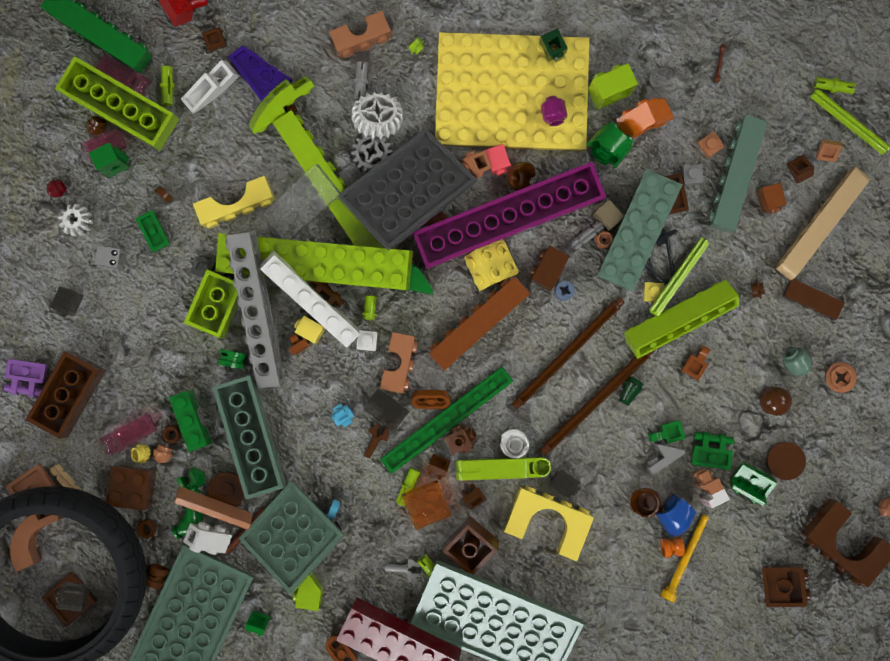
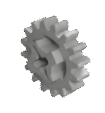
M363 133L362 140L356 138L358 145H352L356 151H352L351 155L356 157L353 159L354 164L359 163L357 165L359 170L364 167V173H367L368 170L378 165H373V163L377 161L381 163L388 155L393 153L392 150H388L391 147V143H386V137H383L381 140L379 137L372 139L370 135L365 137ZM380 144L383 146L385 153L379 150ZM375 148L376 154H372V156H369L368 152H372ZM360 153L365 156V162L361 160Z

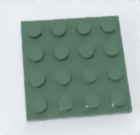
M291 481L238 539L289 594H293L344 538L345 534L295 482Z

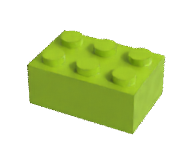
M206 270L183 323L224 339L238 309V291L234 287L233 280Z

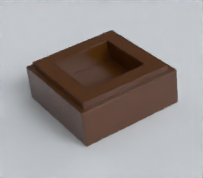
M220 27L202 32L209 52L227 47Z

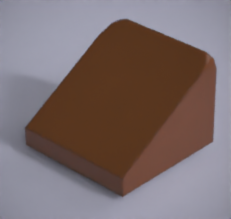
M804 155L787 163V167L797 184L814 175V166Z

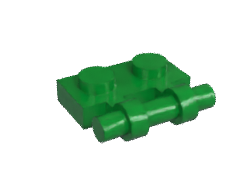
M702 431V433L694 432V439L701 440V446L693 445L691 464L731 470L733 451L726 450V444L733 445L734 437H728L726 434L721 433L714 435L707 431ZM709 442L718 443V448L708 447Z

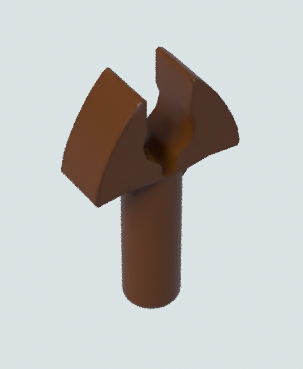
M381 423L368 431L372 433L373 438L364 453L366 458H371L379 441H388V427H386L382 435L377 436V429Z

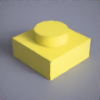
M645 282L643 285V302H655L664 289V283Z

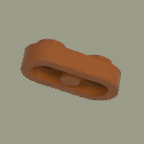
M417 390L412 394V405L418 409H444L450 404V395L444 390Z
M333 634L327 639L325 647L334 661H345V657H350L351 661H357V655L351 647L340 642L338 647L333 645L338 634Z

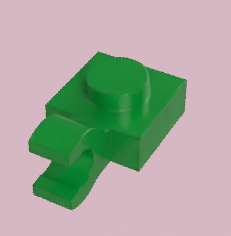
M680 420L660 425L662 431L648 434L650 442L664 439L665 444L686 439Z

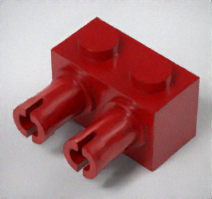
M158 0L175 27L192 21L193 10L208 5L207 0Z

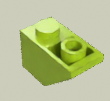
M313 572L303 581L298 590L294 591L293 601L296 602L295 608L319 611L324 587Z

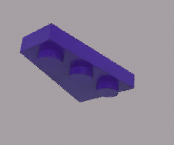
M241 46L228 56L261 102L284 80L287 79L289 83L293 81L292 78L265 62L245 46Z

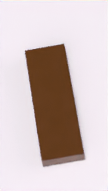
M795 279L789 281L783 297L834 320L838 319L845 303Z

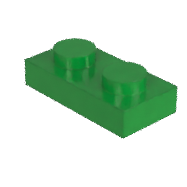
M151 210L135 218L152 253H156L171 245L155 211Z

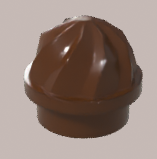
M91 116L87 120V129L92 135H101L106 130V121L104 119Z

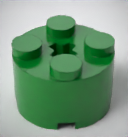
M610 122L599 128L587 143V147L589 148L590 146L592 148L590 153L605 166L611 164L613 165L611 168H617L632 150V143L634 141L631 136L620 131L615 123Z

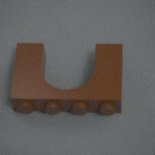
M829 498L800 534L806 538L804 541L812 548L816 546L820 550L819 554L828 561L831 559L835 562L834 567L843 574L845 572L849 574V580L855 585H863L868 588L890 562V545L883 539L874 536L859 554L853 557H843L836 547V535L852 513L837 500Z

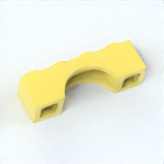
M262 176L246 182L245 194L235 204L222 205L217 203L212 197H208L193 203L200 224L205 228L211 229L217 227L219 222L235 220L236 216L242 213L244 215L250 214L257 207H268L276 199L268 179Z

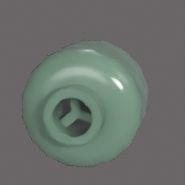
M793 347L785 352L783 364L793 376H804L811 371L813 360L803 348Z

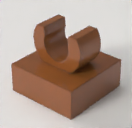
M297 334L289 337L293 346L288 349L294 356L311 346L307 339L300 340Z

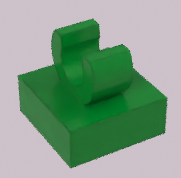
M252 610L245 625V630L248 633H257L258 637L264 634L271 616Z

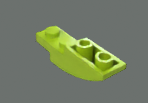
M304 76L292 85L287 79L277 85L262 100L254 112L248 125L253 133L263 132L267 129L268 125L285 115L286 112L283 107L293 104L299 96L307 95L315 87L312 81L307 76Z

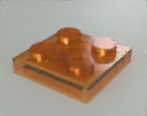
M438 480L401 494L415 530L452 516Z

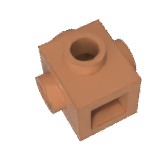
M473 150L464 154V159L459 160L476 179L484 176V171L492 168L485 150L478 153Z

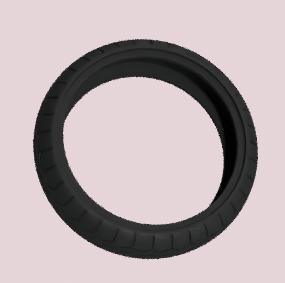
M61 486L36 487L1 499L0 530L8 522L20 517L35 514H52L79 522L95 533L107 547L114 561L118 577V595L114 611L110 619L102 627L84 637L69 641L56 642L32 638L14 629L0 616V661H96L112 650L131 629L140 612L145 596L147 581L146 562L142 546L133 528L121 513L109 503L79 489Z

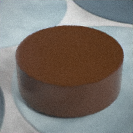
M158 186L154 190L167 204L173 200V197L163 187Z

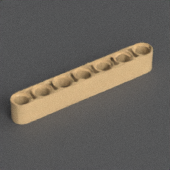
M852 167L778 262L775 269L789 280H793L868 184L871 177L858 167Z

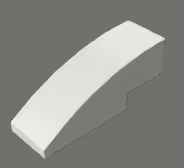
M221 60L209 73H204L181 100L195 114L224 92L240 75L228 61Z

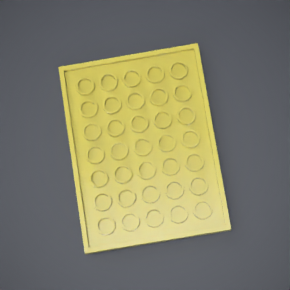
M439 32L435 138L443 146L492 148L503 144L505 148L586 151L589 38L563 37L568 48L567 53L564 54L565 58L554 62V60L548 61L542 46L539 44L540 36ZM551 47L552 51L557 50L555 47ZM557 96V98L565 101L567 118L563 124L549 126V124L543 121L541 105L546 101L547 97Z

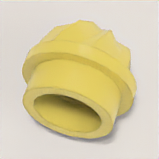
M138 444L131 449V457L135 463L139 462L142 464L150 459L151 449L147 445Z

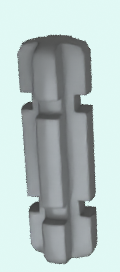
M597 221L592 225V228L589 227L578 238L573 239L570 245L574 250L579 249L582 244L595 237L596 233L604 230V226L600 221Z

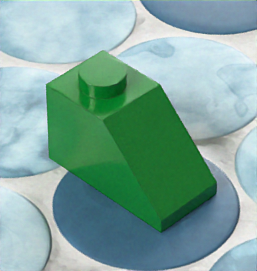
M412 263L410 290L408 291L433 295V289L419 268L415 267V264Z

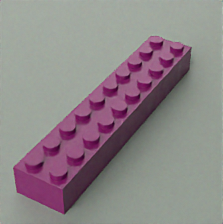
M589 162L417 230L412 234L426 270L467 255L478 248L505 240L601 202L606 198L593 162Z

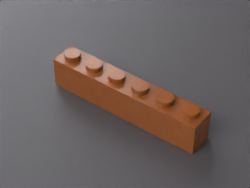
M508 277L500 284L502 288L498 292L494 290L486 297L488 301L485 304L479 303L472 309L474 313L469 318L464 316L458 322L460 326L457 329L453 330L451 328L443 335L445 339L441 343L436 341L429 348L431 352L428 355L443 372L530 294L516 277L511 280Z

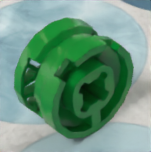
M220 349L221 355L220 359L217 360V364L244 369L243 359H245L247 354Z

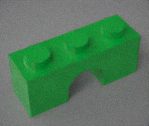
M187 390L168 397L188 452L211 445L212 441L206 426L202 425L198 417L197 409L199 406L193 390Z

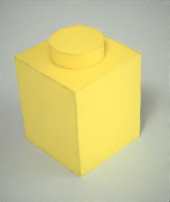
M306 316L299 318L294 326L296 334L314 344L319 342L325 331L322 325Z

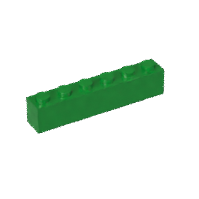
M44 0L40 6L48 15L139 75L152 58L147 46L141 42L136 44L132 41L133 37L124 31L121 34L117 31L118 28L109 21L107 23L103 22L99 14L94 11L88 12L86 10L87 7L79 1Z

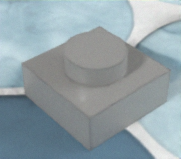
M702 164L683 165L681 167L684 185L704 183Z

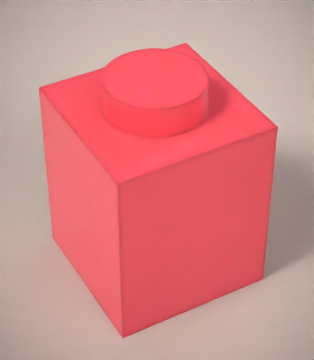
M501 144L486 149L485 151L492 167L490 169L491 175L497 174V176L508 173L507 170H509L511 164L504 145Z

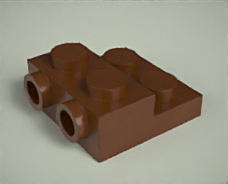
M803 564L762 566L766 607H807V601H811L810 589H806L805 581H809L808 569H804Z

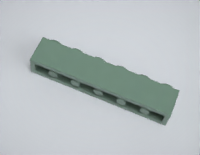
M745 115L741 120L737 121L734 129L737 132L729 145L731 152L724 162L726 169L719 178V192L717 191L713 198L715 205L713 210H710L707 218L710 221L708 227L728 233L736 230L768 121Z

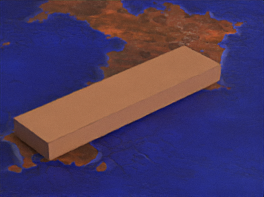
M179 486L174 503L244 529H249L251 526V512Z

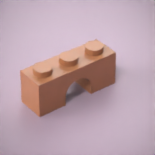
M383 11L365 17L367 30L362 35L352 34L347 24L329 31L339 58H348L354 52L359 50L366 51L372 45L377 43L384 44L392 38Z
M392 332L388 351L397 353L401 357L402 362L400 368L396 371L384 370L380 389L401 394L404 393V390L408 391L410 379H407L408 371L412 372L414 361L411 360L412 352L416 353L418 346L415 337Z

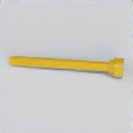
M703 514L700 517L669 586H666L665 589L663 588L660 594L661 597L673 603L677 598L676 588L707 524V515Z

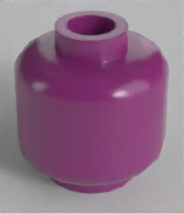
M550 96L542 103L541 112L545 123L549 124V126H559L564 123V120L567 118V109L563 99L557 98V96Z

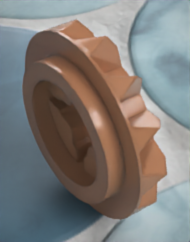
M837 362L829 366V369L825 372V381L829 386L828 388L835 392H848L856 384V372L847 363ZM836 373L844 375L842 377L844 382L836 380L838 378Z

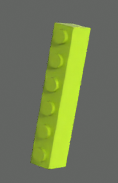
M727 280L715 283L709 289L698 292L695 296L681 301L670 309H665L659 316L648 318L643 323L629 328L624 332L626 343L636 358L639 359L739 306V295Z

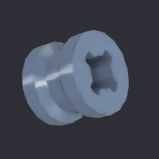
M568 281L560 282L554 289V295L560 301L569 300L575 292L573 284Z

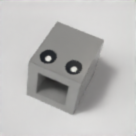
M97 246V250H95L93 255L95 265L119 270L124 269L126 251Z

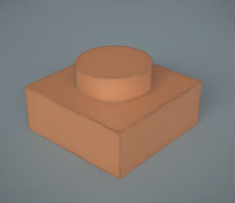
M712 132L697 143L707 159L725 147L715 132Z
M822 139L816 153V159L836 162L842 149V143Z

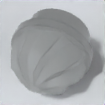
M339 151L333 155L332 164L338 170H345L350 166L351 158L348 153Z

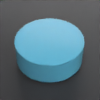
M333 499L327 516L332 520L335 518L340 506V501Z

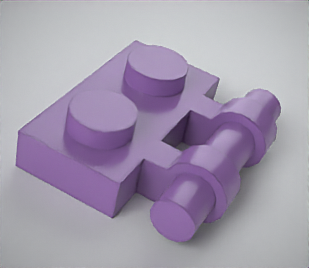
M8 359L5 378L12 379V383L5 384L4 391L11 392L14 395L27 394L29 397L39 396L42 389L37 386L38 383H46L49 364ZM21 380L29 381V386H21Z

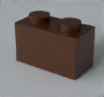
M549 246L547 250L543 248L538 257L541 260L539 265H534L529 274L532 276L530 281L549 292L552 291L570 256L552 246Z

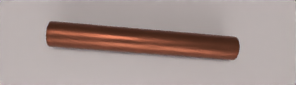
M262 506L260 510L252 517L251 524L259 517V515L266 509V507ZM242 528L227 547V554H230L241 542L238 538L247 529Z

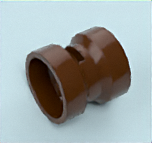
M150 564L146 586L153 589H162L164 585L163 579L167 576L169 569L160 564Z

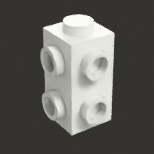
M199 522L198 524L190 523L183 542L189 546L191 551L200 553L202 550L216 555L217 552L226 553L232 535L221 525L215 524L212 527L204 522Z

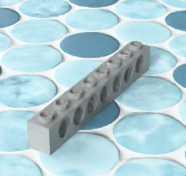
M256 230L231 233L226 235L225 243L227 250L230 252L231 258L229 263L235 276L233 283L238 291L237 302L242 311L241 322L246 330L245 342L250 350L249 361L254 369L253 380L257 384V388L280 386L285 381L265 276L264 272L260 270L262 261ZM240 248L246 251V257L240 254ZM244 267L249 269L250 276L244 273ZM248 287L253 289L254 295L248 292ZM252 306L257 308L258 314L253 313ZM255 325L261 328V333L255 329ZM259 344L265 347V351L259 348ZM263 363L269 366V370L263 367Z

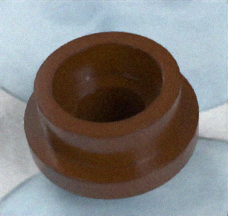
M169 425L163 430L162 436L165 442L175 444L181 440L182 433L177 425ZM171 431L176 433L174 438L170 436Z
M144 519L137 525V533L144 539L153 537L157 531L156 523L151 519ZM146 525L150 527L149 532L145 530Z

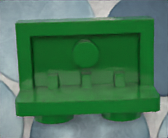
M743 461L730 477V487L735 493L743 494L753 503H759L763 506L767 504V496L777 485L776 479Z

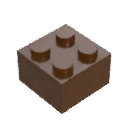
M126 465L111 466L106 502L112 507L136 510L151 508L156 469Z
M469 516L447 539L442 552L463 570L474 575L498 550L499 540L473 517Z

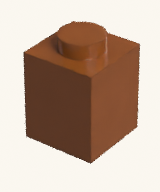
M781 183L766 186L756 191L762 213L769 211L770 214L782 211L781 207L787 205Z

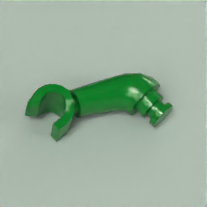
M192 467L188 473L190 482L187 476L176 479L179 486L201 494L200 490L197 489L201 488L205 483V474L199 468ZM186 507L185 514L180 519V523L172 527L174 537L180 539L185 536L190 523L198 524L203 522V513Z

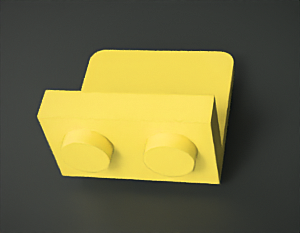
M504 240L478 248L464 257L466 266L469 268L479 292L518 274L516 264Z

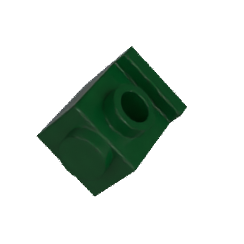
M558 28L540 36L539 44L542 46L548 61L554 60V62H558L565 58L564 54L567 53L568 48ZM551 47H555L557 50L552 51Z

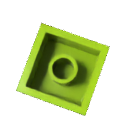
M629 63L623 66L618 64L607 73L603 71L596 74L588 88V93L596 110H599L630 96L638 83Z

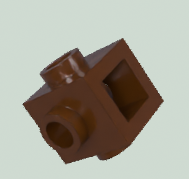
M469 423L464 426L462 424L451 428L452 431L444 437L452 455L461 451L466 453L472 450L473 445L477 441L476 432L470 427Z

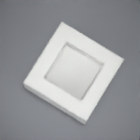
M359 330L357 350L376 351L378 332Z

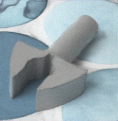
M408 558V563L405 565L385 564L384 566L385 572L405 573L408 576L407 580H412L421 574V572H412L410 570L412 566L421 567L412 558Z

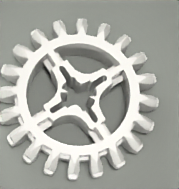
M374 91L372 95L366 93L365 97L360 96L359 101H355L352 108V121L359 134L364 133L365 137L370 135L372 139L379 137L381 140L383 136L389 138L390 134L395 135L396 130L400 129L403 122V110L396 97L391 98L390 94L383 95V92L376 94Z

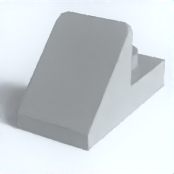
M653 443L660 457L655 456L648 461L649 464L645 467L650 474L654 475L684 455L685 452L678 448Z

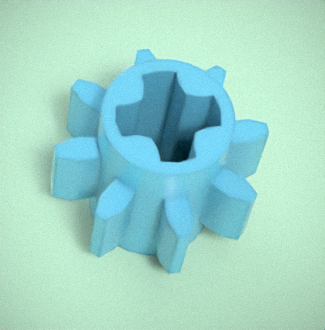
M339 404L332 408L334 413L331 414V417L338 427L343 425L345 428L353 423L351 418L355 416L348 404L345 406Z

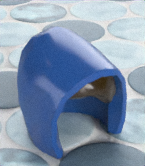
M673 494L660 507L656 515L669 535L679 536L689 529L697 513L683 498Z

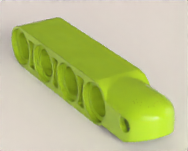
M544 457L455 460L456 480L545 477L551 471V463Z

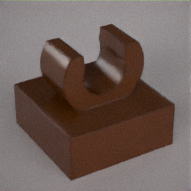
M433 454L427 467L428 475L430 476L432 472L438 474V480L442 476L445 477L451 461Z
M471 484L470 486L473 491L467 494L465 490H462V494L465 496L462 499L473 510L487 499L479 487L476 488L474 484Z

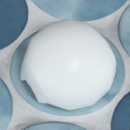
M509 429L502 434L500 447L507 457L511 459L521 458L528 452L530 443L524 432L519 429Z

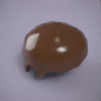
M516 162L511 165L507 173L508 185L514 191L531 186L530 180L536 176L534 166L530 162Z
M772 386L762 391L759 402L765 413L782 416L792 406V397L786 389Z
M641 488L635 490L630 495L629 505L632 512L637 513L641 517L648 518L656 515L660 510L661 500L658 493L654 490Z

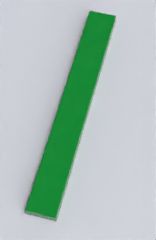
M501 366L389 451L380 460L388 471L393 474L514 381Z

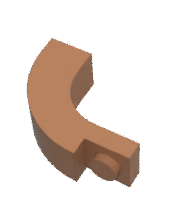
M52 514L30 515L20 523L13 534L10 544V556L15 572L41 561L36 548L38 533L46 525L65 517Z

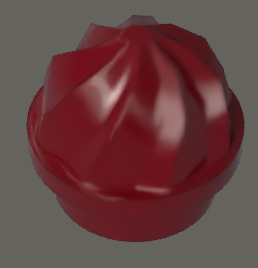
M60 178L57 180L52 179L47 184V193L54 198L63 197L64 193L67 192V188Z

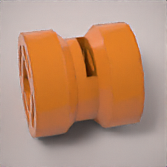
M681 536L674 537L671 540L661 538V551L664 558H670L672 555L684 556V542Z

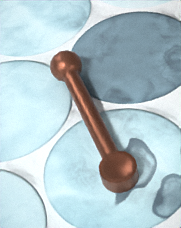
M725 44L720 46L716 76L713 78L715 83L721 80L720 70L726 48Z

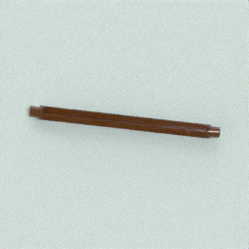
M618 297L615 301H612L561 354L515 397L516 399L511 405L516 410L522 405L524 406L536 391L606 321L621 309L620 307L625 303L624 300Z
M655 350L639 359L635 356L592 399L544 442L539 451L544 456L549 451H553L567 435L644 364Z

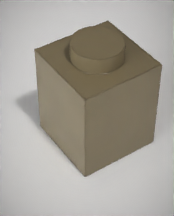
M610 200L606 203L601 201L594 208L596 212L592 215L597 221L602 223L607 232L625 217Z

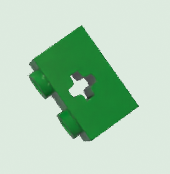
M110 142L88 153L97 171L109 178L130 168L128 164L130 160L124 150L121 151L118 146L115 147Z

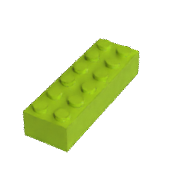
M75 56L55 87V90L158 151L162 150L180 120L174 113Z

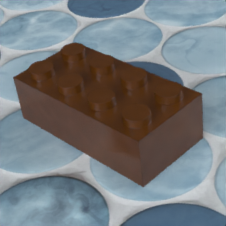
M64 351L25 420L59 439L69 437L106 370L74 352Z

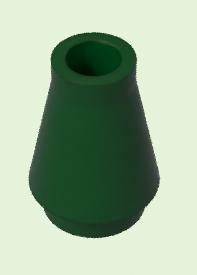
M630 376L628 380L626 379L619 401L629 406L643 390L644 383Z

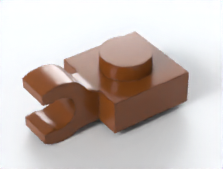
M701 346L696 356L690 354L681 371L699 381L709 365L704 360L708 356L710 349Z

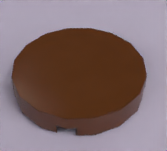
M779 442L769 449L766 465L769 472L776 478L792 480L800 476L804 471L806 458L802 449L796 444Z
M225 471L218 473L208 484L207 495L210 498L234 507L239 506L245 498L239 476L235 472Z

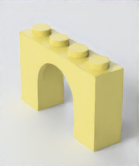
M528 485L525 488L520 486L504 525V532L523 539L532 516L540 510L553 509L563 516L565 522L564 533L557 552L562 556L577 561L594 519L590 515V511L579 507V510L572 507V503L561 500V502L553 500L554 496L545 492L543 495L536 493L537 489Z

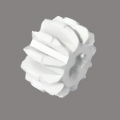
M79 204L74 206L67 205V211L62 209L63 216L58 217L59 220H62L59 226L64 228L63 231L66 234L70 233L74 237L77 234L82 236L84 235V230L90 231L88 224H93V221L89 220V218L93 215L87 212L88 209L86 207H81Z

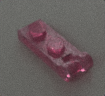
M107 54L103 55L96 69L143 96L146 87L152 83L147 77ZM136 79L140 81L137 87L133 85Z
M146 414L101 438L103 444H106L108 448L107 453L110 456L158 430L150 414ZM116 438L119 444L115 445L113 439Z

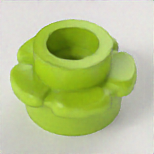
M418 37L408 47L411 54L415 52L417 55L425 47L423 45L424 40L422 41Z

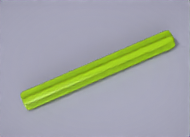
M816 89L811 94L810 98L880 154H884L889 150L890 145L821 90Z
M701 237L696 242L651 306L650 311L653 315L659 316L708 247L707 239Z

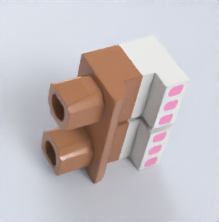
M702 468L692 473L696 480V483L693 485L702 489L705 495L700 498L704 506L714 508L730 500L720 479L713 477L709 469L705 470Z

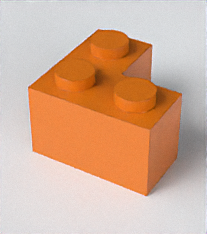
M654 97L650 100L644 99L636 104L637 107L634 109L625 110L616 121L621 131L634 139L650 129L663 126L673 120L674 116L665 98L657 99V97Z

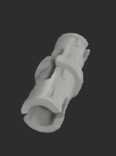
M362 61L356 63V78L353 80L355 84L354 101H358L359 94L365 97V90L368 85L367 72L369 63L367 62L363 63V69H361Z

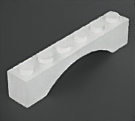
M274 250L260 264L261 271L346 348L360 335L356 325L313 290Z

